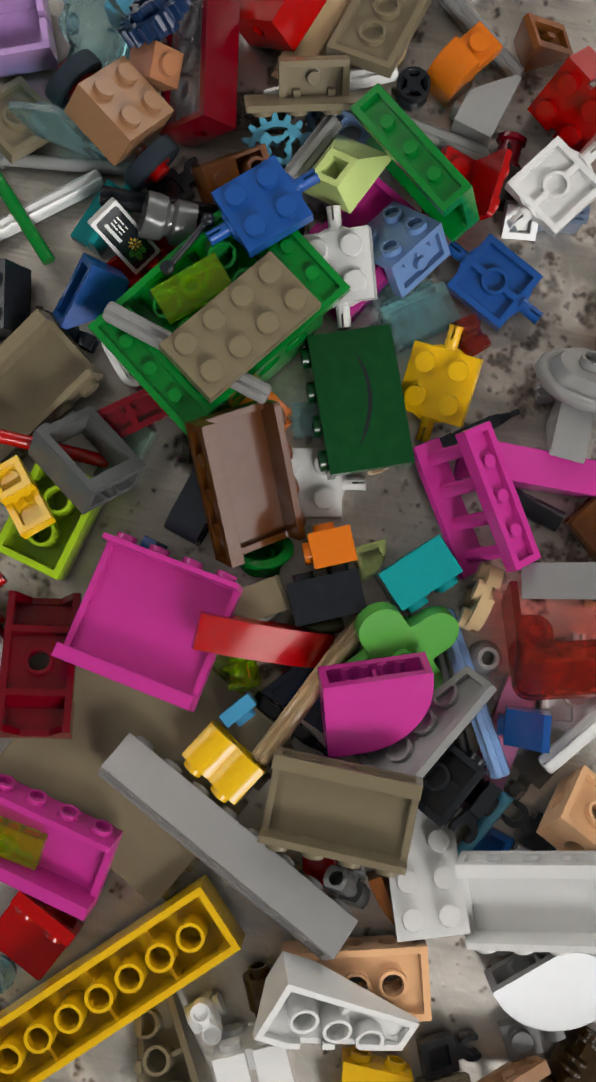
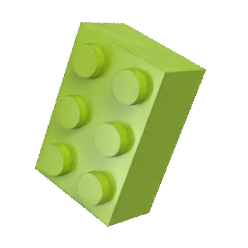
M35 463L30 475L57 522L25 540L20 536L9 515L0 533V552L56 580L66 581L104 504L83 515L39 465Z

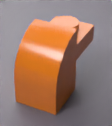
M481 21L461 38L455 36L437 55L427 71L431 80L429 92L445 109L471 88L475 75L502 51L503 45Z

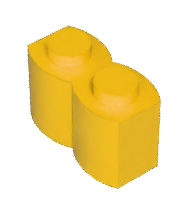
M216 720L211 721L181 754L186 759L183 763L185 768L197 778H200L202 775L212 784L210 787L211 792L223 803L229 800L235 805L266 771V767L257 762L252 757V753L242 746Z

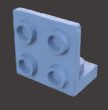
M396 201L391 202L367 224L372 230L374 263L384 268L393 294L402 299L451 254L441 222Z

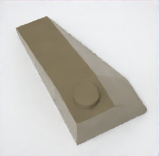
M174 993L134 1020V1034L137 1036V1060L134 1061V1074H137V1082H214L194 1033L187 1022L177 993Z

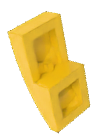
M15 455L1 463L0 502L6 507L20 536L26 540L57 522L20 457Z

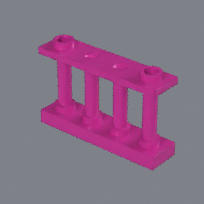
M490 421L480 423L455 434L458 444L443 448L440 438L437 437L413 447L415 465L445 543L463 572L458 574L459 579H464L475 573L481 562L487 563L486 560L501 558L506 572H515L541 558ZM463 457L470 478L455 481L448 461ZM476 491L483 511L468 514L461 495ZM489 525L496 544L480 547L474 528Z

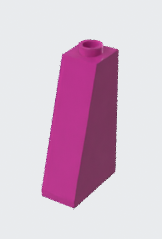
M498 441L515 488L576 498L596 497V460L585 459L584 464L549 455L548 451ZM463 457L456 459L454 478L456 481L470 478Z

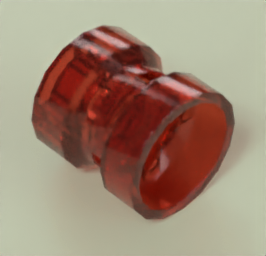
M477 313L470 314L452 323V325L464 328L457 348L470 356H475L492 345L488 335L482 333L480 328L482 322Z

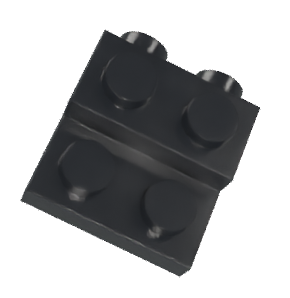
M457 738L423 777V790L418 804V809L441 829H444L463 803L469 800L488 775V772L483 769L487 762L471 749L466 754L455 746L458 741Z

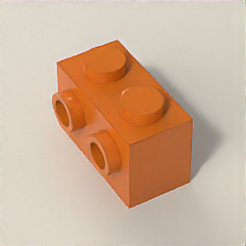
M333 522L312 526L313 533L307 534V542L301 545L305 565L312 564L314 571L344 563L350 564L358 560L350 524L336 528Z

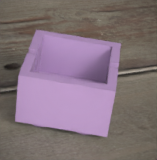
M0 0V78L58 68L59 62L55 38L52 34L53 26L48 0Z

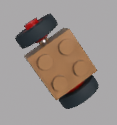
M82 49L63 61L49 80L45 88V95L48 100L58 109L65 108L63 112L114 166L132 154L135 156L134 161L123 176L124 181L132 190L142 191L153 182L158 183L169 172V166L179 153L178 145L168 135L159 137L148 146L146 144L159 135L173 114L174 109L124 55L102 69V63L98 57L89 49Z

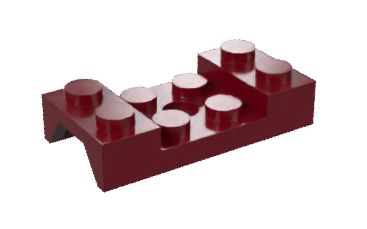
M9 590L0 667V737L72 739L76 665L51 656L57 642L64 644L82 602L81 593H72L61 599L32 598L18 591ZM36 654H45L50 658V661L46 668L33 670L29 667L30 659Z

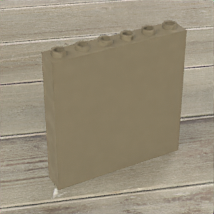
M76 666L72 739L14 738L0 754V773L10 775L23 785L32 789L42 790L49 797L64 804L74 805L81 812L96 819L106 820L113 827L122 830L123 834L110 869L155 906L161 897L167 901L180 885L176 879L184 870L188 873L192 872L201 860L98 776L97 772L129 733L135 737L138 735L142 736L153 745V752L161 759L165 760L167 758L176 763L182 770L181 775L190 783L197 782L209 791V798L218 806L225 805L239 816L249 803L245 799L253 788L259 791L271 777V774L268 772L270 767L265 766V773L234 805L229 800L226 803L221 802L211 792L210 787L212 784L204 776L201 775L200 778L192 775L185 768L183 763L186 759L181 754L213 720L221 724L242 746L252 753L275 721L255 706L252 709L256 714L245 724L239 727L236 723H233L227 728L219 718V715L243 696L244 693L213 666L194 712ZM292 734L283 745L284 748L294 750V747L291 745V742L294 740Z

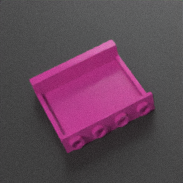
M117 531L116 536L104 532L102 538L107 541V544L64 644L57 642L51 656L194 712L217 656L214 653L193 650L191 647L200 610L233 617L243 588L240 584L235 583L237 577L228 572L217 569L216 573L212 574L202 570L204 564L194 559L183 557L181 562L170 558L171 552L160 546L150 544L147 549L136 545L138 539L126 533Z

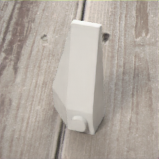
M282 951L265 980L253 1031V1039L284 1049L300 1050L301 1044H321L322 1050H334L335 1044H355L358 1050L402 1051L420 1023L415 1016L322 964Z

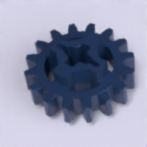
M135 0L129 6L131 12L126 14L127 19L120 22L119 25L121 27L118 29V32L129 48L134 46L139 48L145 42L148 45L153 40L160 41L178 30L180 27L178 21L185 18L183 14L191 9L189 5L192 3L190 0Z

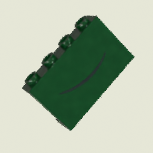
M391 324L307 336L305 348H300L302 368L309 369L311 382H306L308 403H314L317 416H312L311 421L314 437H320L322 450L317 451L320 472L326 471L327 480H332L336 476L392 467H396V470L410 468L414 464L415 459Z

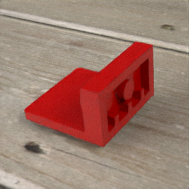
M449 145L442 148L441 152L473 186L479 221L492 217L500 204L499 195L503 182L510 171L509 162L512 151L504 148L474 160Z
M18 891L11 900V904L0 917V951L33 978L40 981L65 948L74 940L85 923L24 892Z

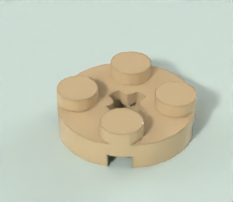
M485 562L479 564L473 579L476 581L473 590L466 589L459 605L462 608L457 619L459 627L474 634L476 631H480L495 603V600H492L495 592L494 588L500 590L504 576L503 569Z

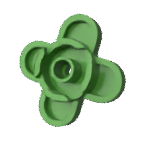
M376 602L370 604L358 614L354 623V631L362 647L359 648V653L350 658L346 663L425 652L434 673L435 691L442 684V674L434 663V658L454 644L459 634V624L452 613L442 606L427 607L414 616L408 614V617L402 616L399 610L391 603Z

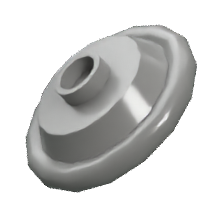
M572 347L557 348L545 352L535 364L537 380L545 391L560 402L573 408L596 413V350Z

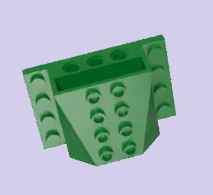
M218 210L213 214L215 217L214 225L206 228L175 265V273L172 276L163 275L160 265L163 261L170 260L189 236L117 299L115 303L173 333L271 251L321 302V307L319 311L247 372L267 383L300 352V348L305 346L306 337L314 335L322 326L323 315L347 295L351 287L298 230L252 258L249 257L242 244L231 235L212 247L204 232L223 222L221 211ZM102 314L88 325L95 336L187 437L185 422L225 410L229 405L232 407L238 406L246 397L229 387L210 404L160 350L105 322Z

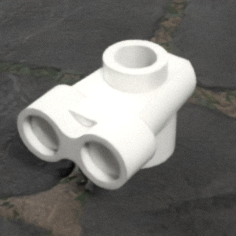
M207 991L193 1003L185 1006L184 1013L191 1030L196 1035L202 1032L204 1043L213 1046L221 1040L223 1032L221 1017L227 1014V1008L219 993L214 995L213 991Z

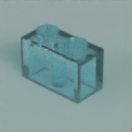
M432 281L426 282L413 290L414 294L403 299L394 296L382 304L383 308L379 310L377 318L380 325L391 324L396 353L412 347L415 340L423 342L448 331L449 324L457 326L461 317L444 281L433 285Z

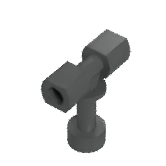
M330 865L324 874V886L332 893L338 894L339 898L346 904L364 909L370 899V889L363 882H360L361 878L365 879L367 875L361 871L362 866L358 869H350L341 865L339 867Z

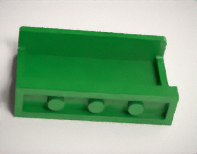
M379 83L350 107L352 115L372 136L366 141V145L382 151L391 157L392 160L386 166V170L428 217L442 223L445 236L451 242L456 241L480 220L473 186Z

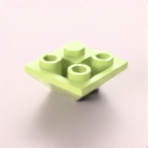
M338 133L312 166L315 173L319 176L320 183L307 189L304 193L332 206L340 205L341 210L351 214L392 159L382 151Z

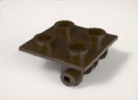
M587 1025L564 1031L566 1039L557 1042L546 1060L551 1074L540 1080V1082H596V1031Z

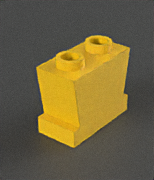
M356 1046L351 1047V1049L345 1047L341 1049L339 1082H413L411 1065L402 1057L392 1054L382 1057L372 1054L369 1050H358Z

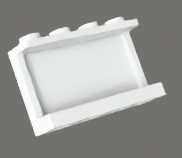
M596 851L460 852L455 863L456 879H462L471 932V934H467L465 939V949L476 950L481 954H491L496 951H513V953L518 955H528L533 952H550L554 956L585 953L596 957Z

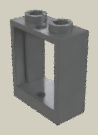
M92 406L80 411L73 410L62 419L51 424L44 423L33 432V439L28 451L30 457L83 515L136 487L146 467V464ZM83 434L112 468L89 479L58 444Z

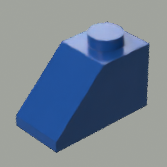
M83 252L52 314L60 327L66 330L95 320L103 313L109 302H115L128 291L130 281L120 269Z
M506 705L505 714L498 713L497 735H504L503 745L540 753H549L552 715L549 709Z

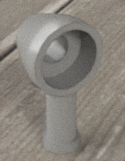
M486 640L477 641L468 649L475 671L493 684V673L498 670L502 662L501 651L493 642ZM488 651L492 654V662L485 665L482 662V655ZM494 694L488 700V706H496Z

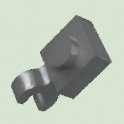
M512 1017L497 1022L510 1062L543 1053L542 1041L558 1042L566 1039L564 1031L533 1029L521 1024Z

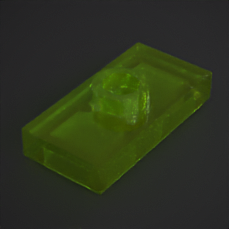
M212 253L153 287L150 291L169 324H172L210 302L228 287L232 281L216 254Z
M0 816V857L36 870L49 835Z

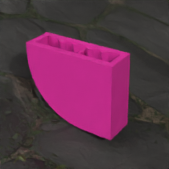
M425 652L317 667L323 737L327 754L330 758L373 752L398 742L421 722L432 701L434 673Z

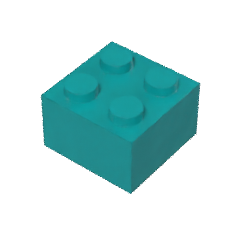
M437 535L375 574L374 578L391 604L399 611L406 610L407 613H412L429 602L426 595L432 591L443 593L457 584L459 581L456 576L463 572L441 536Z

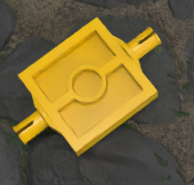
M449 324L444 344L431 345L417 340L414 341L402 382V391L406 411L422 419L415 438L417 440L429 441L435 423H447L460 428L464 425L483 359L467 355L457 348L464 329L463 327Z

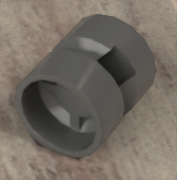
M148 190L142 208L138 237L159 241L164 236L168 245L177 247L196 229L199 205L179 198L171 204L169 197L165 196V194Z

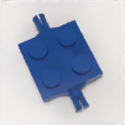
M273 155L211 192L212 198L221 211L223 219L221 224L204 232L211 246L213 247L231 235L242 244L249 257L252 258L312 222L313 213L305 203L302 192L320 183L318 174L311 168L294 179L285 172L276 156Z
M491 233L480 246L470 252L466 251L455 241L448 245L451 253L450 256L459 262L460 265L457 273L446 285V291L497 332L510 317L518 312L534 325L544 313L528 300L534 287L543 278L539 272Z

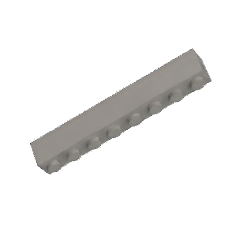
M129 733L103 763L97 775L322 961L335 959L358 923V920L350 914V907L337 898L332 900L321 891L323 886L318 880L307 874L303 876L294 868L295 863L282 852L275 853L267 849L265 844L257 842L258 831L253 828L247 830L237 821L238 816L233 810L225 805L218 806L209 798L210 793L204 786L197 782L190 783L181 775L182 770L176 763L167 758L163 760L153 752L154 747L148 740L138 735L135 737Z

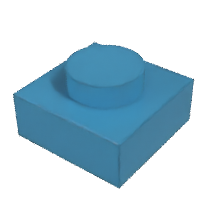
M247 691L221 712L219 718L227 728L233 723L240 727L256 714L252 708L257 705L258 701L250 691Z

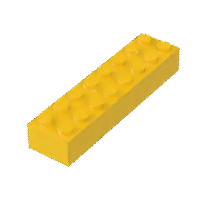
M205 874L1 1010L0 1082L43 1081L242 948L245 933L208 876Z

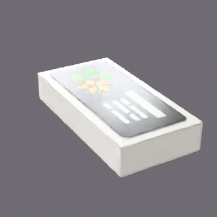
M113 197L87 221L136 275L161 251L153 241L138 237L139 225Z

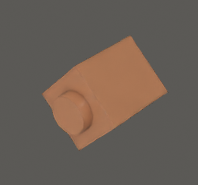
M153 40L148 45L145 42L139 48L134 46L130 49L129 61L157 92L178 90L184 53L157 40Z

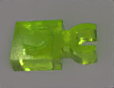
M231 657L229 658L231 663L223 666V671H228L231 678V684L228 685L229 691L238 690V692H243L262 684L257 662L254 660Z

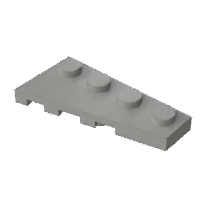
M467 665L433 692L432 701L426 715L407 736L383 749L353 756L363 765L423 778L497 689L492 683Z

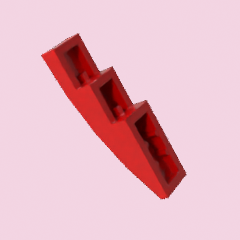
M200 610L191 647L193 650L224 656L315 668L333 644L335 635L271 620L264 622L236 615L229 617Z

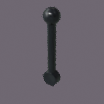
M203 214L199 226L170 260H165L161 263L160 270L163 275L172 276L175 273V265L203 231L214 225L215 217L213 214Z

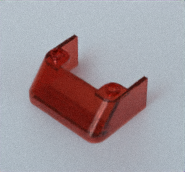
M510 581L502 597L501 606L511 684L516 695L528 701L595 698L596 639L555 641L552 625L546 618L535 614H521L517 581Z

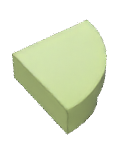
M385 539L355 547L358 558L355 564L361 581L372 577L382 566L386 555Z

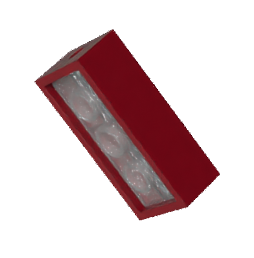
M190 0L192 4L189 7L191 9L183 14L185 16L184 19L178 21L180 24L178 30L163 38V44L184 53L178 90L161 91V96L174 109V112L159 133L160 136L168 135L173 141L193 148L236 129L240 0Z

